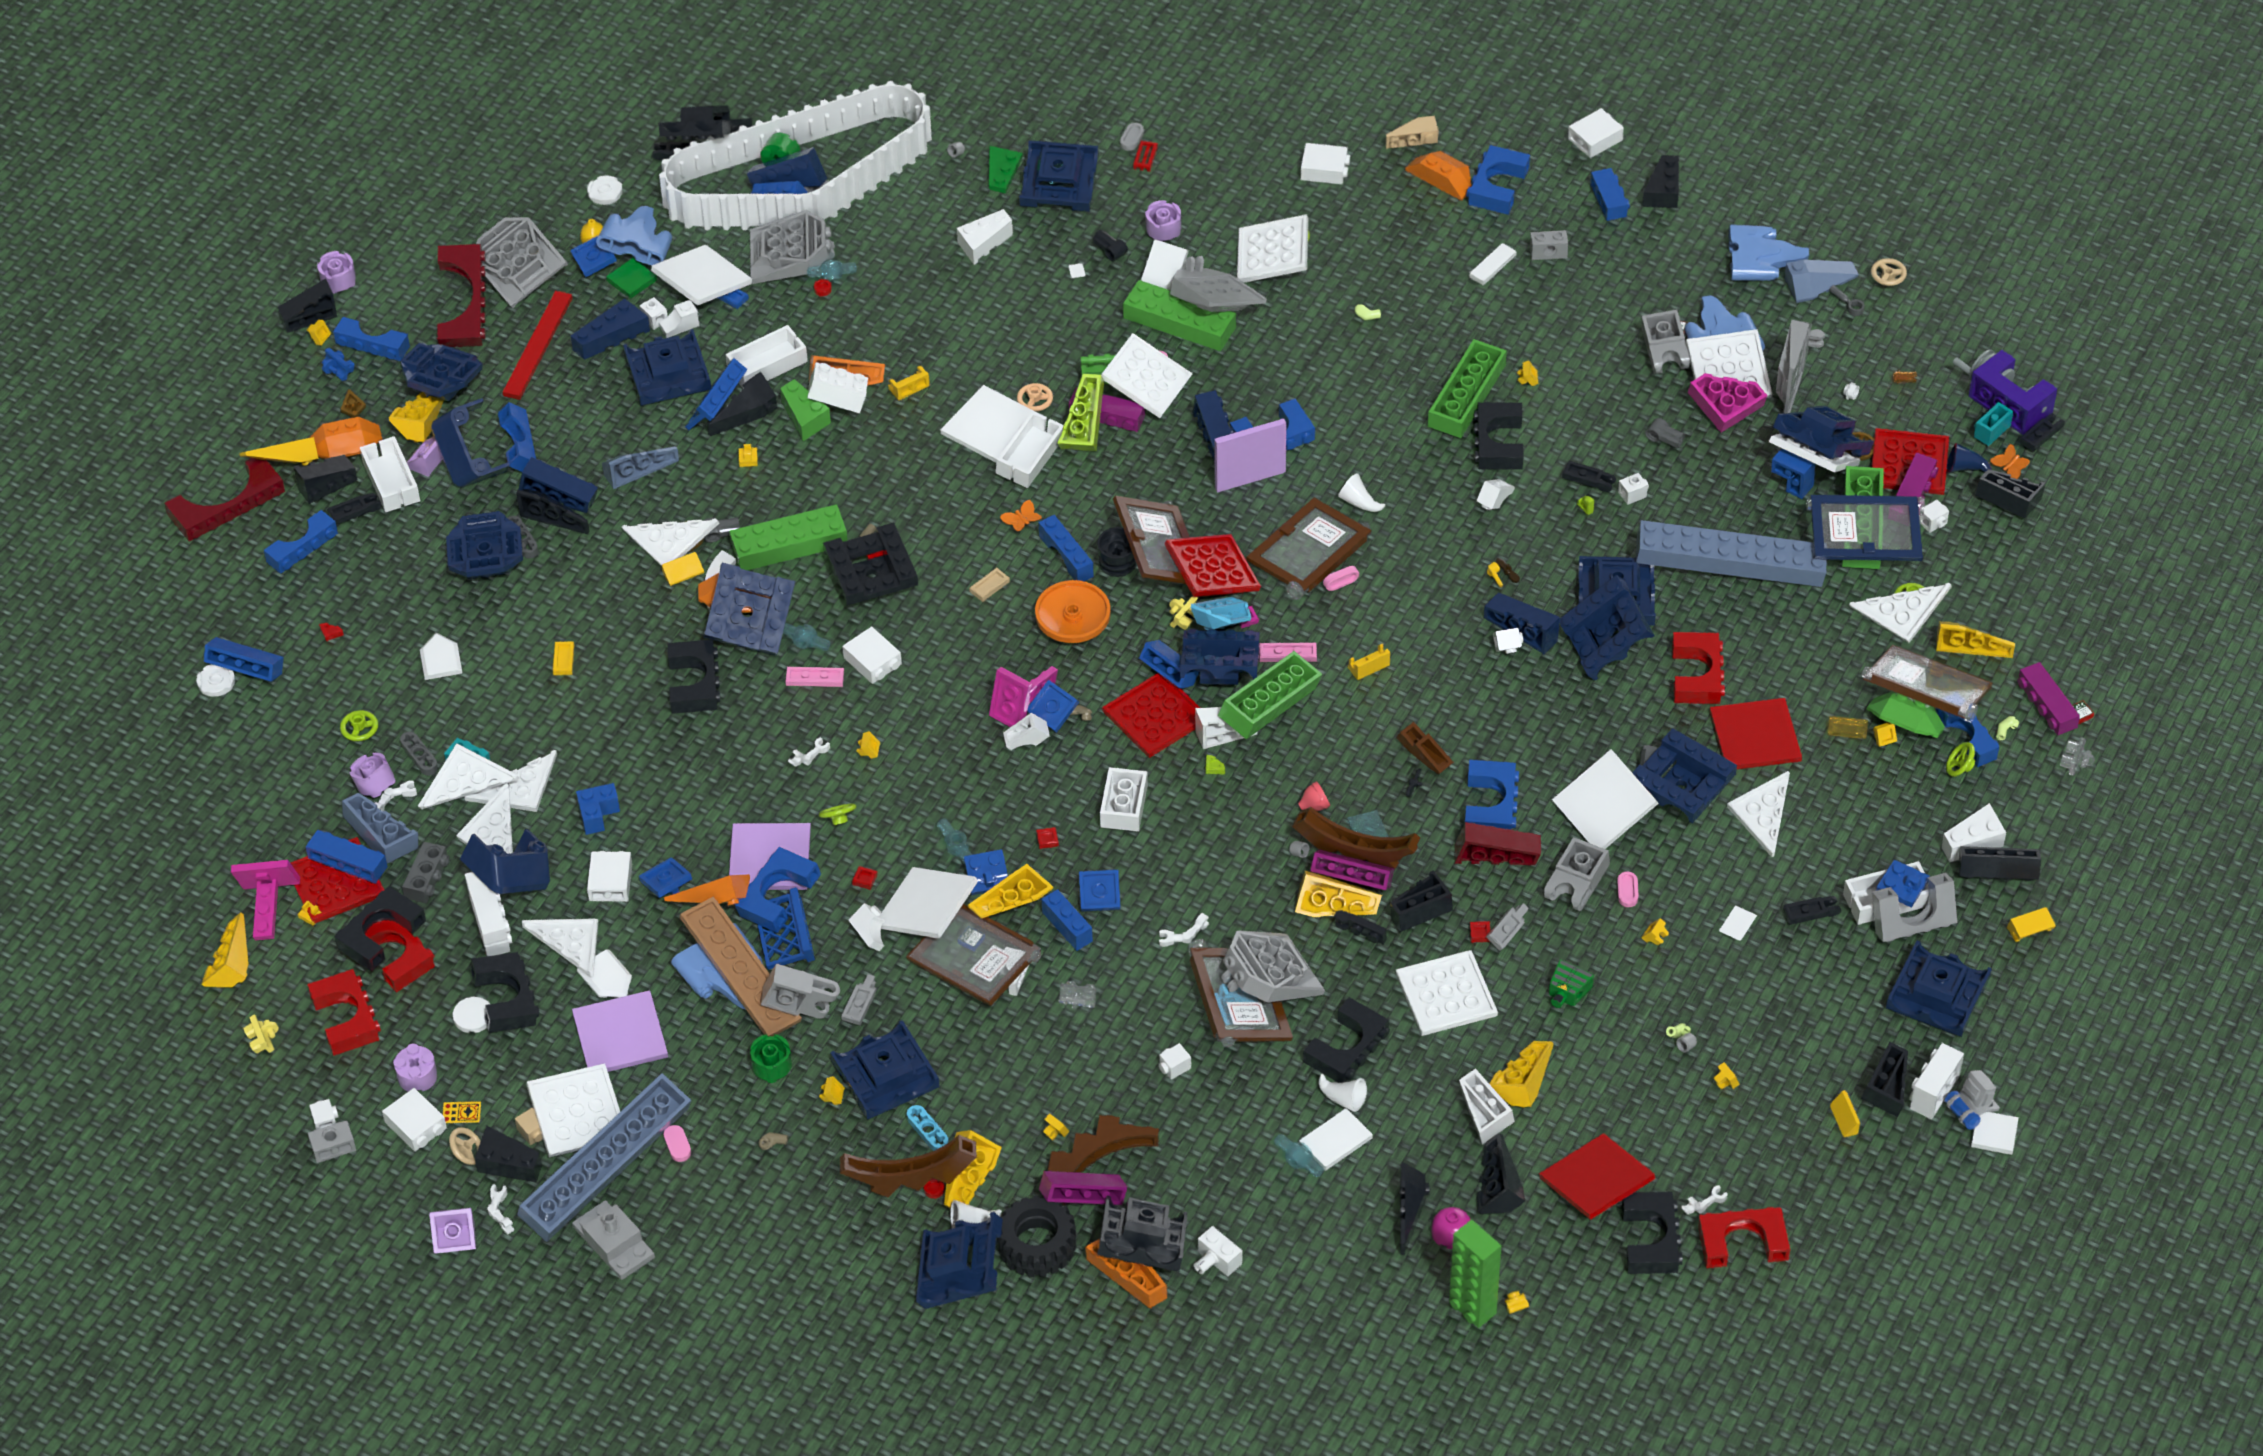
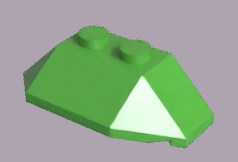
M1894 691L1874 698L1867 706V710L1871 711L1878 718L1914 733L1931 735L1938 738L1945 728L1933 706Z

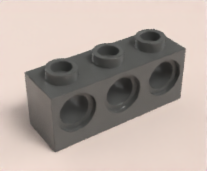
M423 842L402 886L405 897L427 904L429 897H432L437 881L439 882L442 877L444 866H447L449 862V855H447L445 846Z

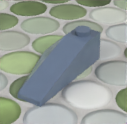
M1799 260L1786 263L1784 278L1795 302L1799 303L1813 300L1824 291L1826 293L1829 292L1832 285H1843L1858 277V272L1853 262Z
M675 446L617 456L602 463L603 474L612 488L616 489L678 462V449Z

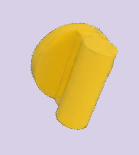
M1514 1291L1507 1294L1508 1298L1505 1299L1509 1314L1529 1307L1524 1293Z

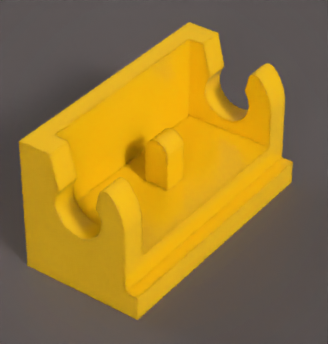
M922 366L917 367L919 371L916 374L897 383L893 379L889 380L888 389L898 401L930 386L929 374Z
M1383 644L1378 645V651L1357 661H1354V657L1349 659L1348 669L1357 680L1390 665V651L1388 649L1383 650Z
M2047 907L2010 919L2007 929L2010 931L2014 941L2018 942L2024 937L2045 930L2051 931L2056 925Z

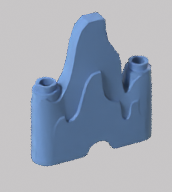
M641 206L626 219H621L618 214L610 215L598 235L596 243L603 250L618 255L628 253L633 255L637 261L652 266L665 260L672 241V235L669 231H662L658 235H654L656 221L653 217L654 208Z
M1729 225V252L1732 253V262L1730 264L1731 281L1775 280V278L1779 277V268L1786 267V263L1808 260L1809 248L1797 247L1782 240H1775L1776 229L1772 227Z
M1710 295L1702 297V329L1694 322H1690L1685 326V333L1687 338L1691 339L1756 330L1757 328L1748 314L1741 312L1737 317H1734L1716 297ZM1759 334L1760 343L1763 351L1765 349V344Z
M733 923L737 930L740 932V934L743 936L745 941L751 947L753 952L759 958L761 963L763 964L762 958L757 953L753 945L750 943V941L747 939V937L744 935V933L741 931L738 925ZM699 944L692 945L672 959L671 964L700 997L706 999L713 994V990H716L738 1007L745 1009Z

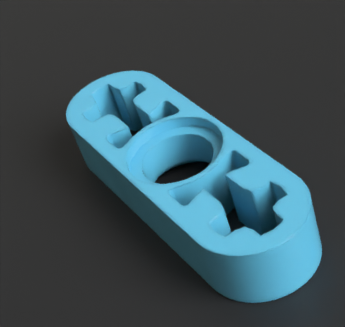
M914 1105L908 1109L907 1119L909 1124L932 1151L949 1143L948 1136L923 1107ZM925 1126H931L934 1128L933 1131L929 1133H926L922 1130ZM936 1139H937L940 1143L943 1142V1144H942V1145L939 1144V1143L936 1144Z

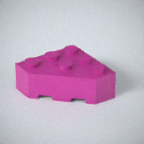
M1707 373L1692 381L1688 390V394L1721 433L1763 407L1768 396L1757 382L1738 381L1736 378L1724 376L1719 378Z

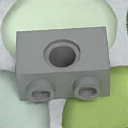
M1566 230L1531 232L1530 252L1532 260L1567 258L1568 239Z
M347 1121L337 1122L331 1126L319 1128L308 1133L317 1163L356 1151L354 1139Z

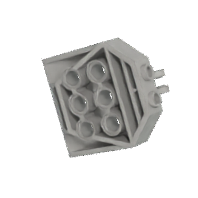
M805 210L750 229L752 284L811 274L827 259H833L835 256V244L829 239L832 236L830 226L827 227L824 219Z
M505 217L477 239V244H481L482 251L485 250L486 261H483V266L486 269L485 278L512 309L561 268L568 265L529 217Z
M1193 256L1186 259V269L1177 270L1170 292L1172 296L1211 312L1239 311L1251 304H1266L1267 298L1233 275L1203 268L1204 259L1202 256H1198L1196 259Z
M1791 320L1779 364L1776 393L1784 403L1783 413H1791L1804 372L1809 347L1821 348L1824 346L1822 340L1825 338L1824 332L1819 329L1811 330L1812 323Z
M1236 931L1223 959V963L1228 970L1221 977L1224 983H1228L1227 988L1230 992H1234L1240 987L1242 991L1265 1002L1324 994V988L1287 934Z

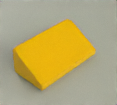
M696 552L662 564L663 575L670 586L704 573Z
M1844 1090L1832 1101L1830 1108L1843 1137H1849L1858 1134L1860 1121L1847 1091Z

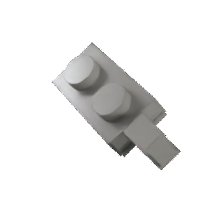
M1524 903L1520 906L1518 905L1515 909L1512 907L1507 910L1486 936L1499 951L1509 943L1525 923L1522 916L1529 908Z
M868 974L863 984H856L842 1013V1020L861 1026L876 994L875 976Z

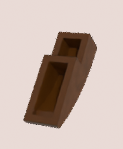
M1415 722L1407 726L1396 737L1413 756L1438 774L1454 763L1429 733L1425 735Z

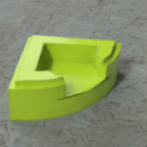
M1584 496L1577 501V505L1586 514L1593 513L1594 499Z
M1206 755V774H1225L1224 764L1216 759L1215 756Z

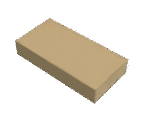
M995 568L971 586L970 593L983 602L1008 584L1010 578L1001 570Z

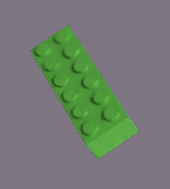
M1138 280L1123 303L1124 319L1221 352L1236 328L1235 312H1211L1201 309L1194 304L1172 296L1170 290Z
M1473 339L1429 410L1428 427L1462 438L1474 418V410H1478V402H1484L1505 368L1507 350Z
M1846 466L1844 495L1883 496L1884 468ZM1844 504L1843 512H1855L1857 542L1843 541L1842 549H1863V542H1874L1875 549H1882L1883 505ZM1842 560V567L1880 569L1881 560Z
M837 504L729 531L731 546L740 569L751 570L824 552L823 542L841 538L843 542L848 541L847 530Z
M1293 651L1224 700L1218 716L1245 739H1248L1314 691L1322 673Z
M1471 1219L1453 1234L1449 1302L1455 1310H1459L1469 1323H1473L1479 1328L1497 1313L1501 1245Z

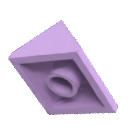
M434 437L425 440L406 462L410 470L429 477L443 458Z
M471 1208L430 1212L434 1253L476 1249L475 1223Z

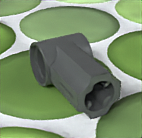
M1661 418L1654 419L1645 432L1649 440L1653 442L1661 440L1676 448H1680L1685 438V433L1669 427L1667 422Z
M707 518L703 521H710L716 518ZM738 518L718 520L719 524L705 536V540L707 542H716L723 536H729L730 530L740 528Z

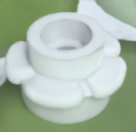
M1855 383L1847 384L1844 389L1846 399H1856L1859 393V386L1855 385Z

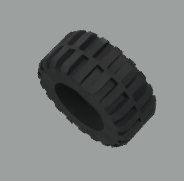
M1033 1196L1031 1199L1025 1197L1021 1199V1202L1015 1201L1011 1204V1208H1006L1003 1211V1216H1001V1237L997 1238L998 1250L1001 1253L1003 1262L1007 1263L1011 1270L1017 1269L1018 1274L1024 1275L1026 1273L1028 1277H1035V1275L1044 1277L1047 1276V1273L1054 1274L1058 1272V1268L1063 1269L1067 1265V1261H1071L1074 1251H1076V1225L1073 1215L1070 1214L1066 1206L1062 1207L1061 1202H1047L1045 1198H1039V1196ZM1031 1228H1044L1055 1234L1051 1241L1042 1245H1029L1018 1238L1024 1231Z

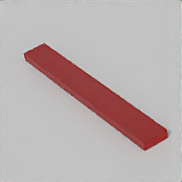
M560 291L554 292L503 390V396L521 399L573 299L572 294Z

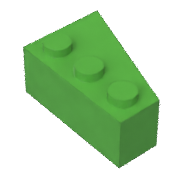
M795 379L780 388L782 404L789 417L793 420L802 441H805L831 423L829 408L820 401L807 398L808 390Z

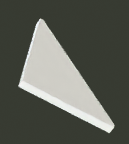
M712 519L710 521L690 520L682 523H677V521L663 522L662 524L654 525L648 523L638 524V526L623 525L622 529L662 566L664 563L683 557L711 532L719 522L717 519Z
M1946 583L1936 587H1925L1916 591H1905L1892 594L1891 596H1880L1866 599V601L1850 602L1849 606L1902 640L1910 643L1952 586L1950 583Z
M456 744L418 807L420 809L432 807L518 780L519 776Z
M557 750L551 751V754L543 758L539 757L527 763V766L519 770L511 771L519 776L518 780L507 783L510 788L511 808L537 812L557 757ZM505 784L464 796L465 801L487 804Z
M1788 771L1727 804V808L1771 857L1775 855L1790 774Z
M507 783L456 835L458 840L467 845L471 835L476 834L486 845L498 844L504 848L507 854L513 853L510 788Z
M598 919L522 920L524 929L590 977L594 976Z

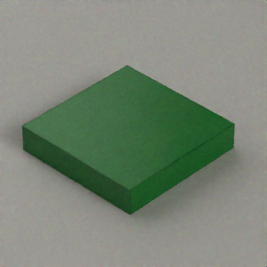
M634 258L606 276L608 283L630 299L657 281L656 275Z

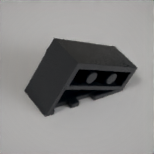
M1661 155L1643 192L1642 207L1678 208L1679 156Z
M326 278L277 307L286 333L308 327L311 324L314 325L318 320L327 321L338 317L333 292Z
M345 455L324 459V462L317 464L310 462L308 466L299 467V465L293 466L298 490L309 504L358 480L355 467Z
M1988 469L1979 479L1976 496L2017 516L2026 518L2042 500L2046 483L2040 482V484L2028 482V478L2019 480L2011 478V474Z
M1432 870L1423 881L1419 880L1410 891L1406 890L1390 903L1391 920L1399 931L1402 932L1453 911L1452 893L1435 871Z
M1889 1042L1861 1097L1862 1100L1896 1117L1899 1116L1904 1106L1908 1050Z
M486 1126L475 1156L477 1172L537 1183L542 1168L540 1152Z

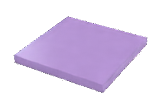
M1284 419L1215 439V489L1217 493L1286 472V422Z
M811 823L733 824L729 875L749 874L750 884L778 847L809 859ZM785 880L773 884L768 890H789L795 887L798 890H807V887Z
M650 990L572 1009L587 1067L605 1064L607 1072L668 1057Z

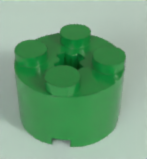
M774 133L761 150L760 157L762 162L765 163L799 152L800 146L796 140L790 139L788 134Z
M776 1034L774 1036L762 1035L752 1043L750 1051L751 1065L757 1077L766 1080L768 1083H774L789 1073L792 1068L789 1043L784 1037Z

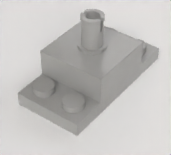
M606 1200L572 1222L573 1228L621 1280L655 1258L654 1252L642 1240L641 1231L617 1205L611 1207Z

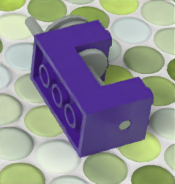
M1987 350L1977 358L1972 367L1955 358L1953 364L1966 372L1971 379L1969 397L1988 411L1998 402L2013 411L2011 427L2020 434L2024 435L2041 419H2045L2053 413L2057 388L2044 379L2026 391L2014 384L2012 381L2015 377L2014 366L2016 359L2005 351L2001 350L1995 353L1993 350Z

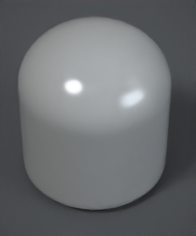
M961 142L949 144L947 147V152L951 157H957L965 151V147Z
M1294 841L1291 843L1289 851L1293 856L1305 858L1309 853V845L1305 842Z
M1686 1033L1677 1039L1676 1044L1680 1051L1686 1053L1696 1046L1697 1039L1693 1034Z

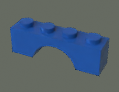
M342 317L333 331L335 342L340 346H346L398 361L402 360L410 347L408 334L390 330L380 336H370L361 331L359 321Z
M508 402L498 412L500 426L509 433L514 441V445L506 452L509 467L522 472L530 458L536 459L526 409Z
M320 510L307 519L309 529L301 539L293 542L277 540L264 550L266 562L281 574L337 535L336 522L324 511Z
M1055 515L1038 522L1039 537L1048 548L1055 547L1066 564L1068 573L1074 580L1086 581L1094 577L1092 560Z
M1957 694L1943 699L1961 707L1965 704V701L1961 700ZM1936 708V712L1945 727L1959 728L1969 734L1971 737L1970 743L1975 748L1973 759H1975L1977 768L1997 759L1999 744L1996 740L1992 739L1986 727L1980 724L1974 713L1970 712L1964 719Z

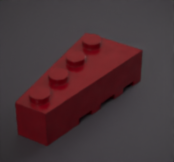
M1465 822L1454 845L1455 864H1462V861H1471V864H1479L1480 861H1491V864L1499 865V863L1509 862L1510 865H1536L1541 855V835Z

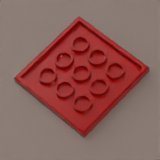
M1876 428L1872 468H1884L1883 488L1899 490L1917 452L1937 460L1936 467L1939 470L1935 479L1932 478L1930 481L1932 485L1928 493L1944 495L1949 436Z
M1232 534L1168 539L1165 541L1164 545L1194 597L1260 590L1261 585Z
M1157 673L1103 706L1102 712L1148 758H1151L1196 729L1195 708L1200 707L1182 689Z
M1785 698L1710 707V715L1721 755L1737 764V769L1802 761V754Z
M358 837L349 840L357 845L361 844ZM308 856L290 862L300 876V884L293 886L302 904L304 905L309 901L313 906L317 905L321 912L313 915L311 914L310 907H308V915L314 924L369 903L381 891H384L380 880L375 884L308 859Z
M1604 1133L1539 1173L1542 1181L1590 1220L1655 1180V1174Z

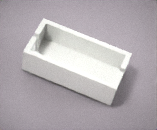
M788 325L725 354L727 365L735 358L748 369L739 381L742 388L746 381L759 372L768 381L808 362L806 346L798 337L796 338V334Z
M1032 411L997 458L996 474L1009 480L1014 478L1013 482L1028 488L1059 446L1057 443L1063 432L1064 425L1049 419L1046 433L1047 417Z
M395 436L379 441L381 457L378 455L376 443L360 447L362 462L385 513L401 508V504L407 506L420 501L418 486Z
M1919 861L1906 864L1925 873ZM1887 870L1845 880L1843 896L1849 908H1851V912L1858 925L1874 921L1872 892L1876 891L1877 885ZM1928 883L1912 908L1899 902L1900 914L1926 907L1929 900Z
M473 872L466 873L465 878L469 898L486 955L493 956L510 952L509 944L512 943L509 932V924L505 918L504 907L499 902L501 901L500 894L490 890Z

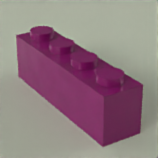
M1075 388V391L1069 401V410L1071 408V405H1073L1074 399L1076 397L1075 394L1078 388ZM1103 394L1100 423L1138 432L1145 418V408L1137 402Z
M1916 452L1896 496H1916L1918 498V506L1922 507L1925 500L1923 495L1925 492H1929L1932 485L1930 481L1932 478L1935 479L1939 470L1936 467L1937 460ZM1891 505L1888 520L1909 527V506Z
M2038 662L2020 669L2018 685L2021 689H2024L2029 700L2038 708L2039 714L2047 720L2050 729L2054 730L2057 735H2061L2078 728L2080 715L2043 665Z
M1318 850L1314 853L1311 872L1387 890L1391 887L1394 868Z
M1044 1171L1039 1190L1047 1202L1105 1204L1108 1195L1111 1196V1200L1115 1205H1123L1127 1186L1120 1175Z

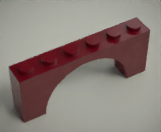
M481 244L438 246L439 269L460 274L473 287V297L468 308L457 318L437 324V340L439 345L448 347L483 346V339H486V331L483 328V323H486L485 312L483 313V308H486V300L483 297V292H486V284L483 281V277H486V269L483 266V261H486L485 250L482 251Z
M250 458L245 461L249 481L245 489L234 499L218 505L204 506L191 503L179 495L164 503L167 515L190 542L285 492L283 479L267 460Z

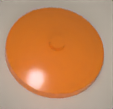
M1078 580L1063 581L1048 587L1039 596L1035 605V618L1041 631L1050 638L1065 643L1084 642L1098 636L1107 627L1111 614L1110 602L1106 594L1097 586Z

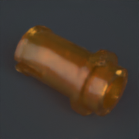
M1898 369L1893 372V381L1897 382V384H1900V382L1916 383L1917 381L1915 378L1917 377L1916 371H1901Z

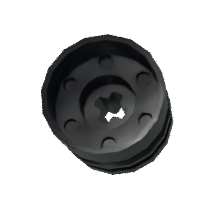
M1113 527L1103 531L1097 542L1099 565L1102 571L1114 577H1122L1132 573L1137 563L1124 528Z

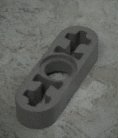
M518 516L508 517V519L520 527L521 534L526 535V538L522 539L523 557L527 559L536 557L538 554L537 543L521 518Z
M414 732L402 734L400 737L401 746L422 774L427 776L435 774L438 770L437 761ZM417 751L424 752V754L421 756L414 755V753Z

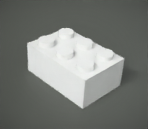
M815 363L809 381L807 398L860 413L866 397L868 378L862 374L847 372L842 368L830 367L825 363Z
M1109 767L1100 811V825L1102 828L1139 831L1148 787L1147 771Z
M1943 1043L1938 1050H1933L1930 1057L1931 1061L1929 1064H1924L1921 1070L1922 1075L1920 1078L1916 1077L1911 1088L1914 1090L1909 1098L1911 1100V1110L1933 1119L1944 1099L1960 1077L1964 1053Z

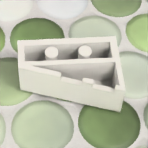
M1004 209L957 228L958 244L974 265L978 263V259L983 255L987 256L993 247H998L1013 235L1012 220Z
M1221 707L1195 708L1196 734L1203 749L1244 738L1218 716Z
M1989 803L1945 832L1941 848L1948 861L1953 862L1959 860L1960 846L2003 847L2006 831Z
M1476 1069L1459 1080L1462 1094L1482 1144L1515 1122L1512 1109Z

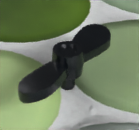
M1420 768L1417 770L1415 777L1409 781L1410 786L1406 792L1407 797L1412 796L1414 787L1422 786L1423 784L1418 780L1422 771Z

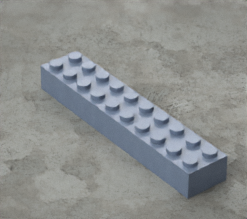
M1640 521L1636 548V562L1639 564L1822 587L1825 579L1826 559H1815L1814 542Z
M659 1075L519 1206L517 1215L541 1238L548 1242L659 1138L665 1129L675 1123L689 1109L691 1099L665 1075Z

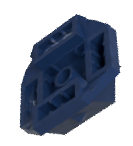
M418 343L401 360V369L407 387L425 393L426 397L434 396L450 401L461 389L466 388L468 383L482 370V362L473 354L445 345Z
M500 511L462 516L458 521V525L446 537L449 571L458 573L468 579L508 574L516 564L523 561L521 529Z

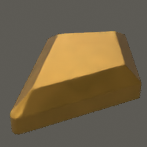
M349 389L340 410L351 417H358L365 409L366 404Z

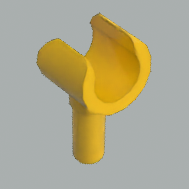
M1496 562L1488 565L1487 574L1493 576L1501 588L1503 583L1497 574L1500 571V567Z

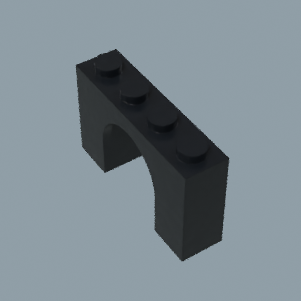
M1478 402V410H1474V421H1478V423L1474 424V434H1478V437H1475V448H1478V451H1475V462H1478L1479 469L1523 470V444L1498 443L1488 436L1490 432L1500 428L1522 429V403Z
M713 640L667 643L670 670L696 668L706 674L700 682L694 685L669 687L672 714L718 710L717 702H721L720 691H716V687H720L719 676H716V673H719L718 661H715V658H718V648L714 647Z
M388 886L371 903L367 904L357 916L353 917L349 924L337 932L335 936L337 948L372 972L385 960V954L382 946L365 935L369 927L379 921L390 920L414 933L426 921L424 909Z
M518 952L471 959L470 973L474 986L501 983L512 987L518 994L510 1001L485 1005L484 1019L489 1033L536 1026L539 1008L537 1005H534V992L529 989V976L524 973V960H520Z
M1350 997L1338 1009L1337 1022L1356 1032L1362 1039L1361 1042L1354 1048L1339 1050L1314 1037L1303 1050V1062L1338 1083L1351 1080L1356 1069L1364 1065L1367 1056L1375 1052L1378 1043L1382 1039H1386L1390 1032L1389 1019Z
M1634 1192L1622 1200L1623 1221H1650L1659 1225L1666 1235L1656 1244L1627 1246L1628 1274L1678 1273L1679 1265L1683 1263L1682 1252H1678V1247H1681V1236L1677 1235L1676 1230H1679V1217H1675V1212L1678 1211L1677 1200H1673V1192Z

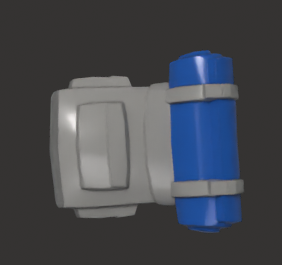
M1981 1070L1970 1071L1960 1093L1952 1091L1944 1099L1946 1106L1957 1116L1960 1123L1969 1130L1979 1125L1981 1121L1980 1115L1986 1112L1999 1111L2000 1109L1993 1100L1996 1087Z

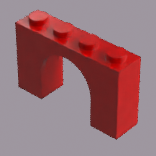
M1673 632V659H1695L1702 661L1710 668V671L1702 676H1675L1674 703L1720 704L1721 696H1725V685H1721V682H1724V670H1721L1720 667H1723L1724 657L1720 655V652H1723V641H1719V633Z
M384 920L373 924L367 930L365 935L379 945L386 942H396L406 948L402 956L382 969L385 982L396 993L435 967L433 952L429 948L426 949L417 936L414 937L409 930L400 924Z
M353 969L307 984L316 1011L338 1003H348L358 1009L355 1016L349 1021L325 1029L333 1056L379 1041L378 1032H381L379 1023L372 1018L375 1016L372 1005H367L366 1002H369L366 990H361V987H363L360 975L356 976Z
M1781 1207L1699 1215L1698 1230L1706 1268L1727 1266L1728 1251L1725 1237L1732 1231L1739 1229L1753 1231L1761 1237L1764 1242L1768 1262L1789 1260L1790 1245Z

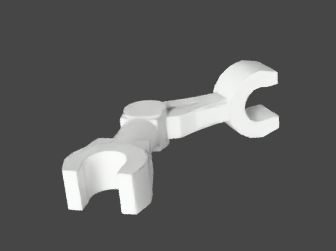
M820 737L815 741V748L808 752L807 755L794 750L795 757L789 759L788 762L793 766L801 765V763L810 765L818 753L829 751L830 743L827 742L824 746H821L823 740Z
M407 781L401 784L399 788L385 789L378 803L375 802L377 808L384 811L385 805L394 796L413 797L417 795L414 781Z
M1201 913L1196 919L1195 925L1187 930V932H1183V934H1174L1173 931L1160 930V937H1166V939H1159L1160 946L1167 947L1173 945L1174 942L1190 943L1200 929L1204 930L1209 925L1207 921L1208 916Z
M492 1185L490 1190L492 1201L488 1206V1213L500 1223L501 1228L508 1235L514 1231V1228L511 1226L513 1223L498 1210L499 1203L503 1202L508 1195L507 1188L503 1186L502 1191L497 1192L496 1185Z
M1718 1185L1712 1189V1194L1709 1198L1702 1202H1697L1693 1197H1689L1688 1200L1690 1202L1681 1208L1687 1214L1694 1213L1695 1211L1702 1214L1712 1203L1725 1202L1728 1194L1725 1192L1723 1195H1717L1721 1188Z

